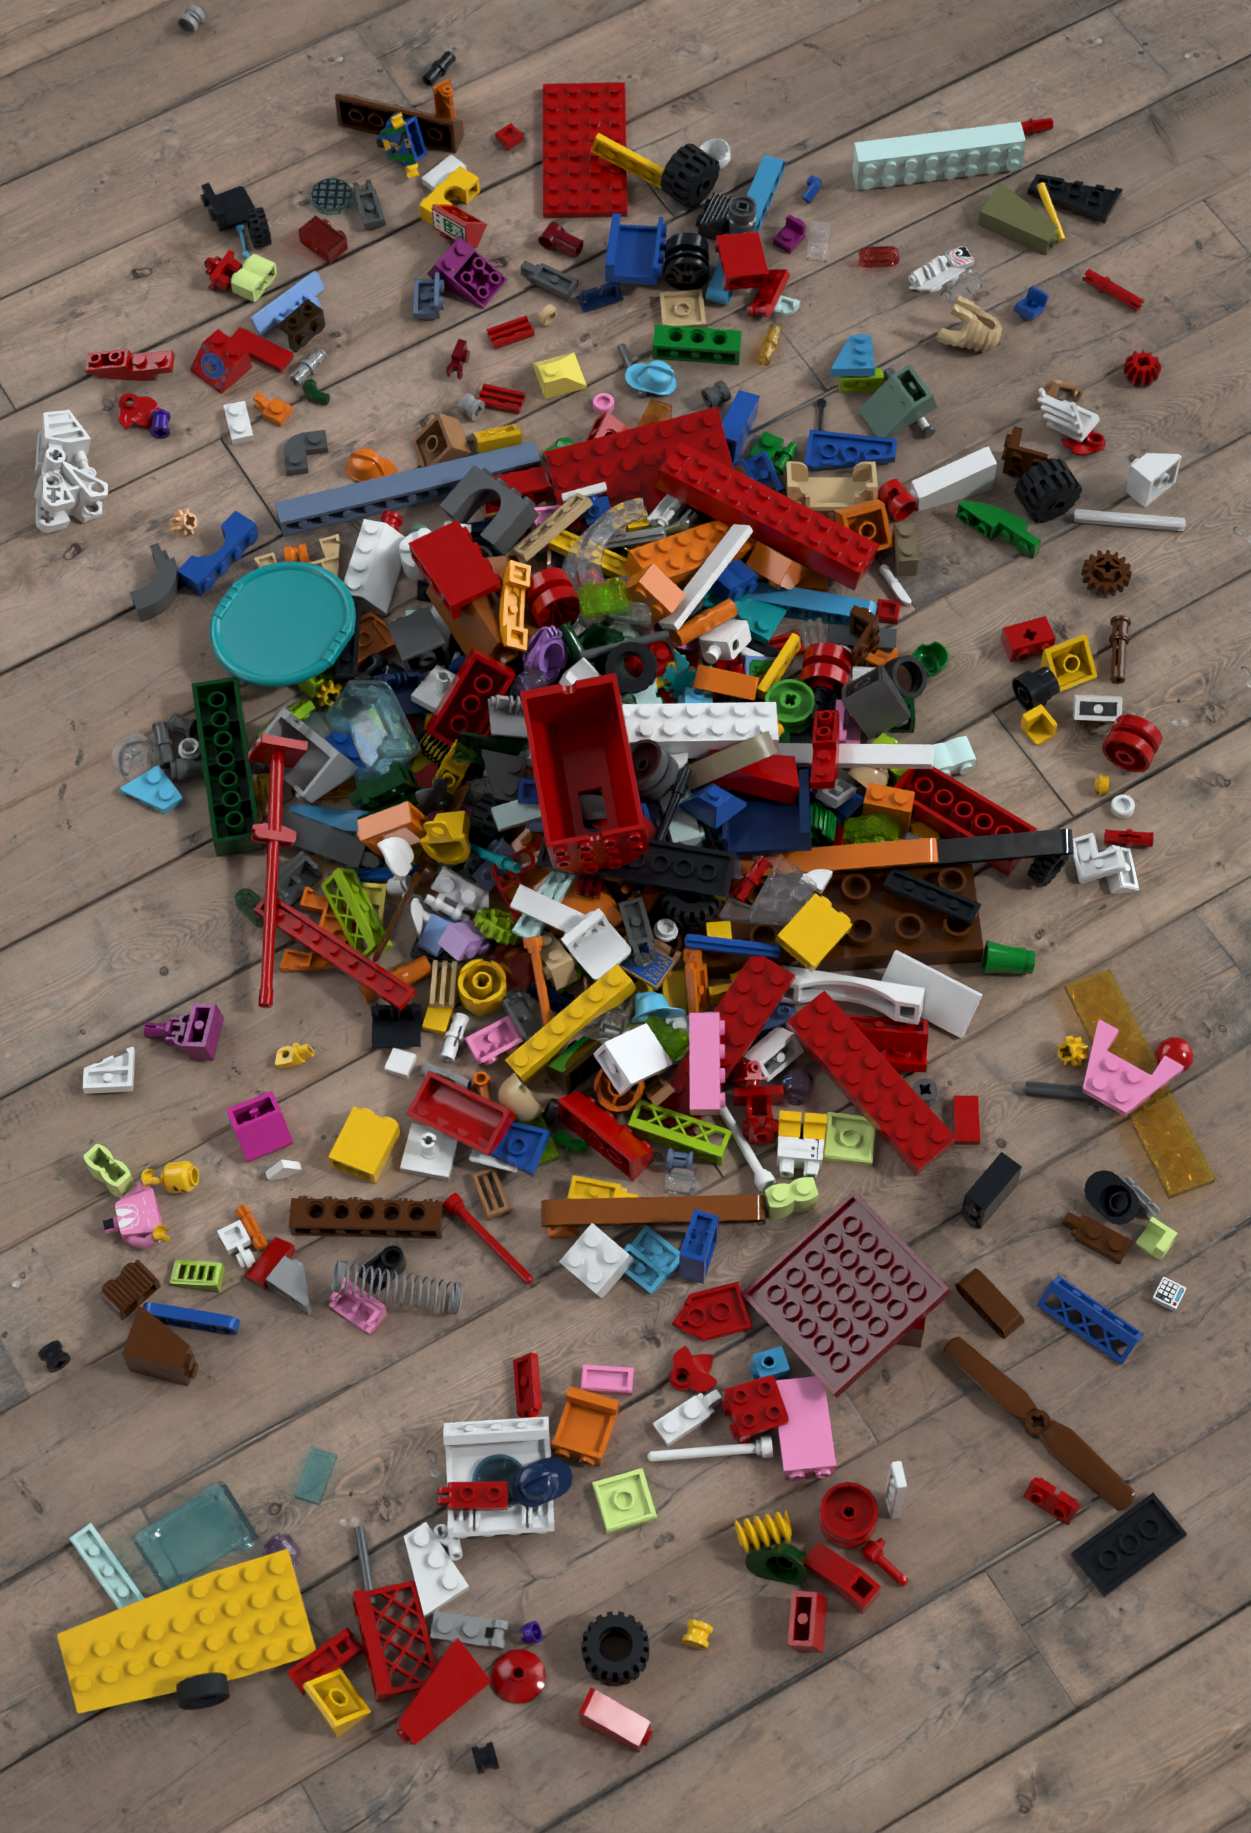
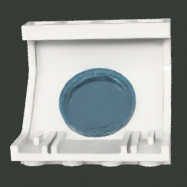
M548 1417L444 1423L443 1440L446 1453L447 1487L449 1482H508L509 1484L508 1510H448V1538L464 1539L471 1536L492 1537L502 1534L519 1535L521 1533L534 1532L543 1534L554 1531L553 1500L540 1506L526 1507L517 1502L511 1490L512 1479L520 1469L541 1459L551 1457Z

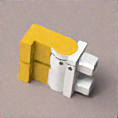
M780 1110L777 1167H779L780 1177L791 1178L794 1174V1168L804 1169L803 1177H811L816 1180L819 1170L822 1169L827 1114L805 1112L803 1139H800L802 1112Z

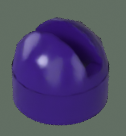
M536 1621L526 1623L521 1627L519 1633L523 1634V1637L520 1638L521 1641L526 1644L541 1642L542 1630Z

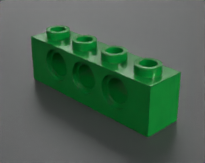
M655 325L653 359L739 365L742 331Z

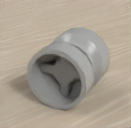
M191 4L185 9V14L181 15L177 22L178 26L188 34H194L198 29V24H201L205 19L202 9Z

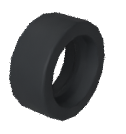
M910 655L901 656L890 660L884 666L902 697L917 698L925 690L927 683L926 671L917 658ZM900 665L904 666L911 675L912 684L908 692L900 687L897 680V670Z
M214 1672L195 1675L180 1681L176 1685L179 1707L184 1710L212 1707L230 1698L227 1676L223 1673Z

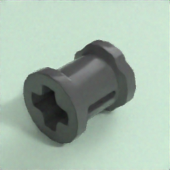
M173 713L168 723V731L172 734L177 732L186 735V738H193L197 731L196 719L189 720L180 717L178 713Z

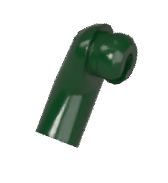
M306 380L303 383V391L307 399L328 405L330 394L319 392L315 380Z

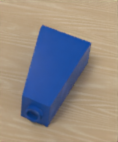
M741 390L738 391L722 422L732 464L739 461L757 416L760 398L759 395Z

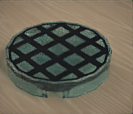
M326 178L317 182L310 193L313 207L326 215L342 213L346 207L348 209L353 201L350 185L338 178Z

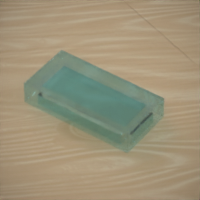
M315 1447L311 1448L294 1494L296 1499L320 1506L338 1458L337 1454Z

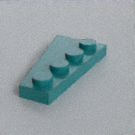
M709 589L704 595L705 602L701 611L707 610L723 600ZM742 596L739 600L733 601L738 614L732 619L746 620L751 637L767 645L786 615L787 609Z

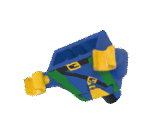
M396 112L386 122V127L381 130V135L377 137L376 143L379 148H385L389 159L397 160V162L406 167V174L409 179L420 176L417 171L418 164L416 162L427 155L417 117L413 116L404 119L402 113Z

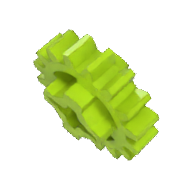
M483 907V909H478L473 923H475L476 928L481 929L480 932L486 938L506 945L509 943L516 945V943L519 944L522 938L512 932L516 922L510 913H505L498 908H490L489 910Z

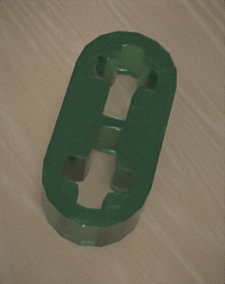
M244 888L239 890L235 895L236 907L255 926L263 928L264 919L258 918L253 910L262 899L251 889ZM242 898H250L252 905L250 906L246 901L242 903Z

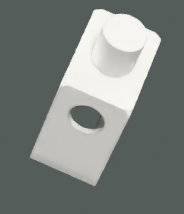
M733 619L726 621L714 630L699 637L702 655L709 664L716 663L718 659L733 660L752 640L748 622L746 620Z

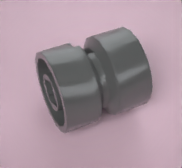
M738 195L729 202L728 228L733 234L754 232L756 228V202L750 196Z

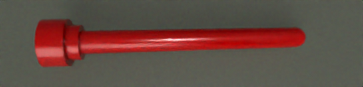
M456 1192L451 1194L443 1202V1208L449 1214L458 1215L525 1284H531L533 1276L464 1208L463 1199Z

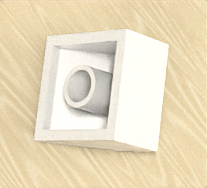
M1146 453L1140 459L1136 458L1129 467L1130 473L1127 478L1125 492L1146 508L1176 483L1182 456L1179 454Z

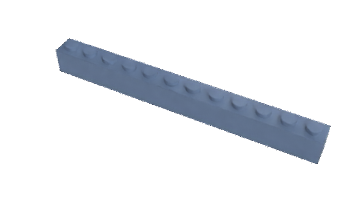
M531 441L499 448L485 453H478L464 458H457L443 463H436L422 468H415L401 473H394L376 479L373 478L355 484H348L334 489H327L275 502L283 537L380 514L384 511H393L446 498L474 465L481 470L486 468L494 476L502 475V473L508 471L518 472L533 467H541V460L535 442Z

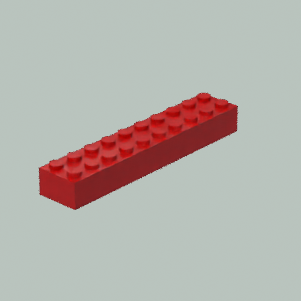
M682 442L677 444L659 469L654 486L658 490L730 527L734 524L750 525L753 530L750 535L751 538L854 591L874 561L880 544Z

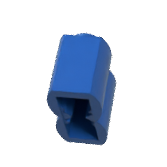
M734 560L727 565L710 590L723 601L726 599L737 601L742 595L751 594L756 590L759 575L741 560Z

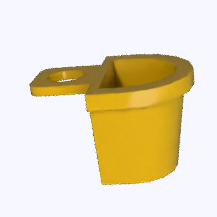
M466 811L437 813L433 821L424 823L423 827L427 834L425 838H421L420 843L431 858L438 862L452 865L463 863L468 859L471 851L469 842L470 819Z

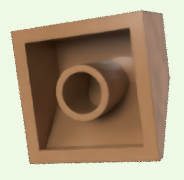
M438 413L412 439L421 467L468 457L471 454L459 420Z

